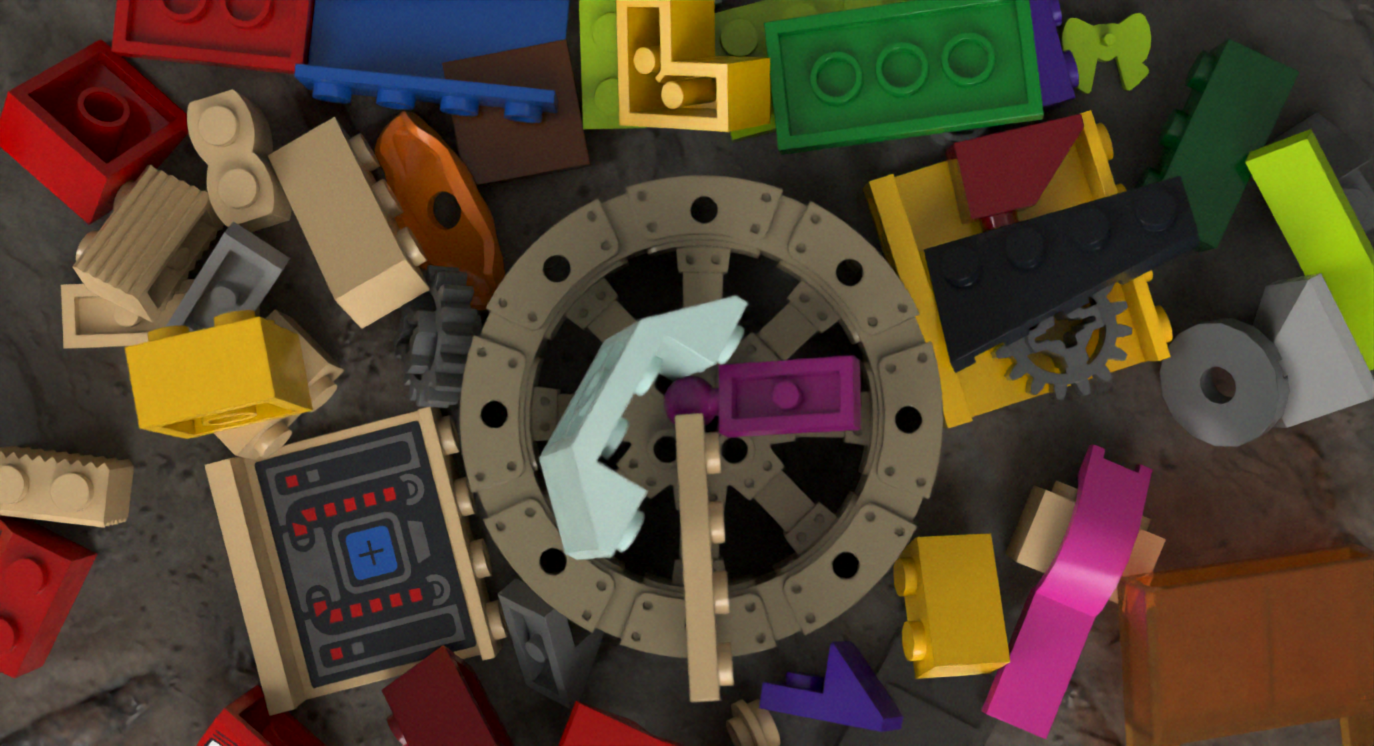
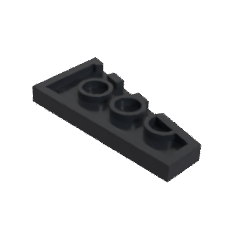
M1181 175L924 249L950 364L954 372L957 373L976 363L974 357L1002 342L1006 347L1029 335V328L1061 311H1064L1065 315L1090 303L1088 297L1116 282L1124 285L1200 244L1199 232Z

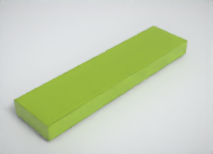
M1312 129L1249 152L1245 163L1305 276L1322 274L1369 370H1374V249Z

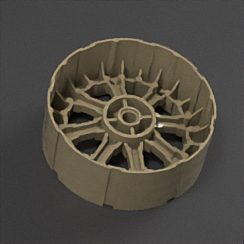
M679 176L626 187V194L603 203L596 199L571 213L545 232L517 260L490 299L486 309L490 310V314L484 324L481 335H474L470 346L461 389L460 435L463 459L472 492L478 491L488 516L483 521L503 556L525 583L555 610L592 633L597 628L621 638L620 645L657 655L688 658L681 518L680 555L675 556L672 579L647 572L644 573V576H640L625 569L626 563L614 556L576 560L564 551L548 489L545 487L539 472L542 467L539 460L540 454L537 441L549 440L574 394H560V389L538 386L541 369L545 360L540 358L547 340L554 339L567 317L585 331L589 329L602 343L609 337L637 322L617 301L620 297L606 280L616 272L629 266L628 260L648 253L649 257L664 253L677 252L679 274H683V309L723 299V274L728 273L730 252L758 259L760 254L778 262L777 268L800 282L786 298L788 304L756 335L750 333L742 339L724 364L787 360L816 331L820 334L838 321L850 343H857L864 362L860 363L865 391H860L861 430L740 436L739 438L743 439L747 445V454L744 459L734 463L724 459L721 454L723 442L730 437L719 433L721 473L708 474L709 502L723 501L724 511L727 486L730 485L747 499L751 500L754 498L785 530L783 535L796 552L772 565L774 571L755 578L752 573L742 577L727 579L729 613L716 614L717 643L731 642L732 657L777 647V640L799 631H803L805 636L829 623L857 603L886 574L913 535L917 525L912 522L923 497L928 499L930 497L936 478L942 445L943 398L931 341L925 342L915 318L920 313L904 284L887 261L858 232L810 201L806 206L781 195L783 189L760 182L726 176ZM713 201L716 203L718 213L713 221L703 224L693 219L690 212L693 202L701 206L710 205ZM560 256H563L570 263V274L562 282H552L545 276L544 268L554 267L560 260ZM846 260L850 270L863 274L858 284L846 286L838 280L836 269L841 261ZM716 362L715 365L706 368L702 373L696 372L689 376L700 377L709 382L713 388H719V365L724 364ZM654 380L644 395L633 394L621 416L629 421L628 429L622 441L631 442L632 446L617 463L619 468L615 472L645 489L647 492L644 498L648 496L651 499L668 485H673L675 509L680 510L677 458L673 461L665 462L660 460L654 452L655 442L660 437L671 436L676 439L675 425L668 419L664 411L663 402L665 394L657 390ZM493 400L500 401L508 410L507 421L498 428L488 426V420L493 416L494 412L493 404L490 402ZM905 406H912L908 412V420L913 425L912 433L901 432L895 424L896 413ZM719 423L710 432H719ZM796 437L842 438V441L846 443L865 445L858 469L862 476L855 492L849 490L835 514L818 500L813 503L782 471L785 466L770 448L771 444L796 441ZM719 543L712 544L713 572L725 571L724 558L719 557ZM548 548L560 549L567 559L565 569L562 572L556 570V562L553 557L548 554H542L543 551ZM841 552L853 553L857 558L846 560L842 565V573L837 576L832 568L834 558Z

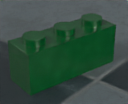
M1231 39L1216 46L1209 53L1203 50L1195 59L1185 80V86L1192 90L1183 110L1181 111L1176 108L1172 111L1159 135L1158 143L1165 146L1155 169L1148 166L1144 170L1135 188H1139L1181 175L1199 232L1200 244L1192 248L1196 252H1203L1218 247L1252 175L1245 163L1249 152L1266 145L1300 72Z

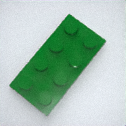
M911 0L764 22L767 55L770 58V81L778 151L781 155L1043 119L1044 113L1029 0Z

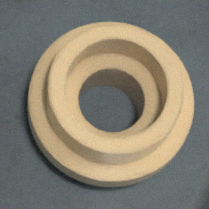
M756 699L748 704L744 700H739L731 705L733 718L726 721V727L734 746H780V736L775 722L768 710L759 708L760 699Z

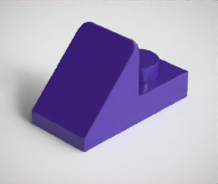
M851 641L831 642L826 677L810 673L787 671L785 681L763 682L759 705L761 709L879 732L902 729V713L859 649Z

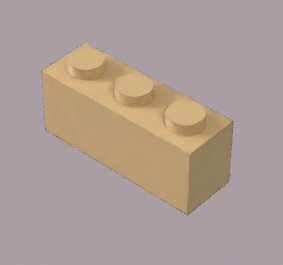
M333 117L268 155L335 301L361 329L430 290L419 268V265L427 261V257L410 228L406 226L400 230L395 217L402 214L403 209L384 179L376 182L371 171L380 167V164L361 133L351 138L338 120Z

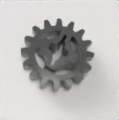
M427 265V270H420L430 290L401 306L402 316L399 330L394 337L395 358H401V363H404L405 374L403 382L404 385H410V400L416 401L417 406L448 408L449 405H456L458 403V392H461L463 375L474 335H481L482 321L481 315H477V309H471L470 306L474 289L473 286H466L468 274L460 272L459 268Z
M1114 284L1089 296L1088 299L1091 305L1080 307L1065 315L1064 311H1061L1029 328V335L1006 347L1002 344L990 352L992 358H1010L1012 364L1004 375L1007 380L1014 381L1025 374L1028 377L1026 393L1037 395L1046 383L1049 385L1051 399L1064 400L1067 384L1071 385L1078 396H1086L1091 394L1089 377L1092 376L1100 382H1109L1113 377L1105 363L1108 360L1125 361L1127 354L1121 348L1115 346L1116 338L1132 334V327L1117 324L1116 315L1128 308L1127 302L1117 301L1110 303L1106 297ZM1054 317L1056 320L1068 319V321L1082 319L1080 324L1072 326L1071 331L1063 335L1064 343L1061 340L1050 341L1049 339L1035 341L1036 337L1045 334L1046 329L1055 325ZM1099 328L1098 343L1089 358L1085 348L1093 330ZM1039 352L1051 357L1055 368H1059L1060 374L1039 368L1029 360L1027 355Z

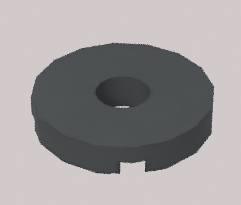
M1217 318L1212 321H1203L1179 333L1168 346L1171 357L1162 361L1160 369L1162 395L1173 418L1193 437L1213 446L1238 447L1269 432L1283 416L1290 393L1288 376L1283 378L1282 368L1278 361L1282 360V357L1275 344L1256 327L1234 318ZM1215 367L1223 368L1232 375L1236 385L1234 397L1223 395L1215 387L1213 382V370Z

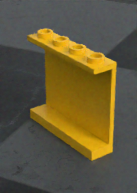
M1092 110L1080 113L1082 114L1084 128L1036 205L1017 212L1020 222L1127 191L1121 183L1115 185L1108 160L1113 159L1114 155L1111 138L1103 123H1095ZM947 160L894 177V174L869 181L863 187V191L885 259L912 297L920 313L915 318L925 342L931 341L941 380L943 428L949 429L973 421L972 417L1049 393V385L1046 383L1037 395L1026 393L1028 377L1025 374L1014 381L1007 380L1004 375L1012 364L1010 358H992L990 353L996 347L1002 345L1003 342L974 357L976 363L957 373L954 372L950 364L924 249L979 234L982 231L979 221L961 224ZM1152 270L1124 285L1116 282L1106 296L1110 303L1117 301L1127 302L1128 308L1116 315L1117 324L1132 327L1131 335L1116 338L1115 346L1121 348L1127 354L1125 361L1108 360L1105 366L1109 369L1110 373L1145 361H1160L1171 357L1167 342L1172 341L1173 338L1170 321L1161 305L1154 306L1147 284L1148 281L1153 279ZM1054 317L1055 325L1046 329V333L1036 337L1035 341L1049 339L1050 341L1061 340L1064 343L1063 335L1071 331L1072 326L1080 324L1082 319L1068 321V319L1056 320ZM1099 328L1093 330L1085 348L1089 358L1097 346ZM1039 352L1027 355L1029 360L1039 368L1060 374L1059 368H1055L1051 357Z

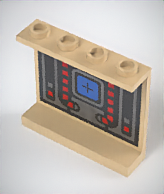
M426 407L403 415L283 445L266 458H263L261 455L256 460L234 457L204 465L269 716L294 710L307 699L403 675L443 645L461 659L481 655L482 660L495 658L501 650L500 639L508 637L507 623L500 601L490 602L484 580V577L492 575L489 552L483 538L474 540L468 515L476 514L474 494L471 491L467 477L458 479L452 454L460 452L458 432L452 416L442 417L440 407Z

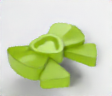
M1132 14L1118 24L1109 23L1092 26L1078 18H1068L1063 22L1059 32V40L1062 51L1070 50L1074 56L1079 74V86L1076 89L1081 93L1088 94L1092 91L1097 60L1108 62L1115 58L1124 91L1132 90L1148 75L1149 69L1143 62L1147 59L1151 48V32L1148 21L1143 14Z

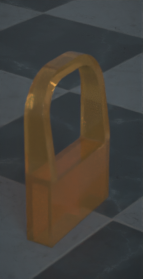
M1353 543L1122 576L1117 585L1126 746H1180L1183 743L1340 718L1343 746H1374L1373 550Z

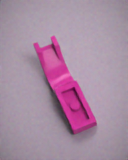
M1094 444L1089 445L1077 474L1078 490L1076 502L1061 545L1045 574L1029 592L1008 644L1011 662L998 669L981 710L987 715L1044 739H1047L1093 622L1116 589L1130 559L1139 532L1153 470L1139 464L1132 471L1104 459L1105 449Z

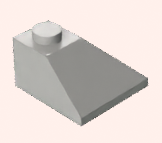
M1322 274L1282 279L1267 285L1253 326L1275 344L1282 357V360L1278 361L1282 368L1283 378L1288 376L1290 390L1284 414L1273 427L1288 428L1374 398V378Z

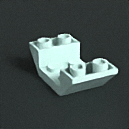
M737 296L641 319L603 342L539 457L562 544L567 555L576 560L611 557L616 549L623 552L632 543L644 520V513L637 509L647 491L600 464L597 460L600 455L608 459L617 449L629 426V421L621 417L634 393L639 396L645 394L658 373L674 382L696 372L702 373L706 368L715 365L716 362L724 364L730 358L744 333V328L737 323L748 304Z

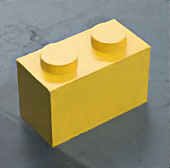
M991 533L916 537L904 548L899 558H897L893 570L896 592L900 597L904 596L908 621L904 623L902 628V646L906 659L913 661L915 679L990 674L1010 663Z

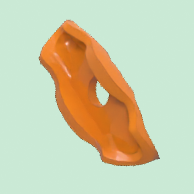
M402 111L384 127L375 145V156L384 170L387 184L403 209V213L395 217V220L400 230L408 226L421 245L427 257V261L419 265L421 268L427 270V265L459 268L460 272H466L468 274L466 286H473L474 289L470 303L471 309L486 310L495 290L505 277L503 256L499 247L492 213L478 191L466 164L442 137L416 113ZM442 192H448L455 196L461 208L460 220L453 228L442 226L434 216V201Z

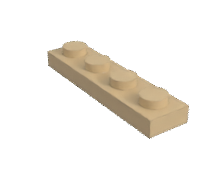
M703 413L675 415L691 702L720 701V686L734 685L731 642L717 643L716 614L729 613L727 571L713 572L712 544L725 543L723 501L709 502L708 474L721 473L719 432L705 433Z

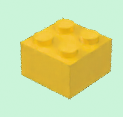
M240 310L218 315L213 318L215 327L190 332L189 326L186 325L158 328L147 333L148 342L125 347L140 429L189 439L313 411L299 335L275 324L274 320H266L260 316L256 317L253 310Z

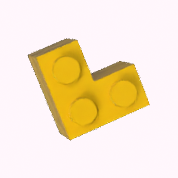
M616 0L619 125L731 132L771 124L770 58L715 56L714 0Z

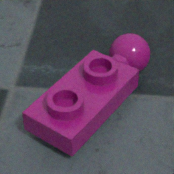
M854 356L719 365V388H713L709 382L697 376H686L682 379H677L668 387L665 393L664 411L674 425L675 415L703 413L704 426L708 425L715 415H719V433L726 437L861 430L860 361Z

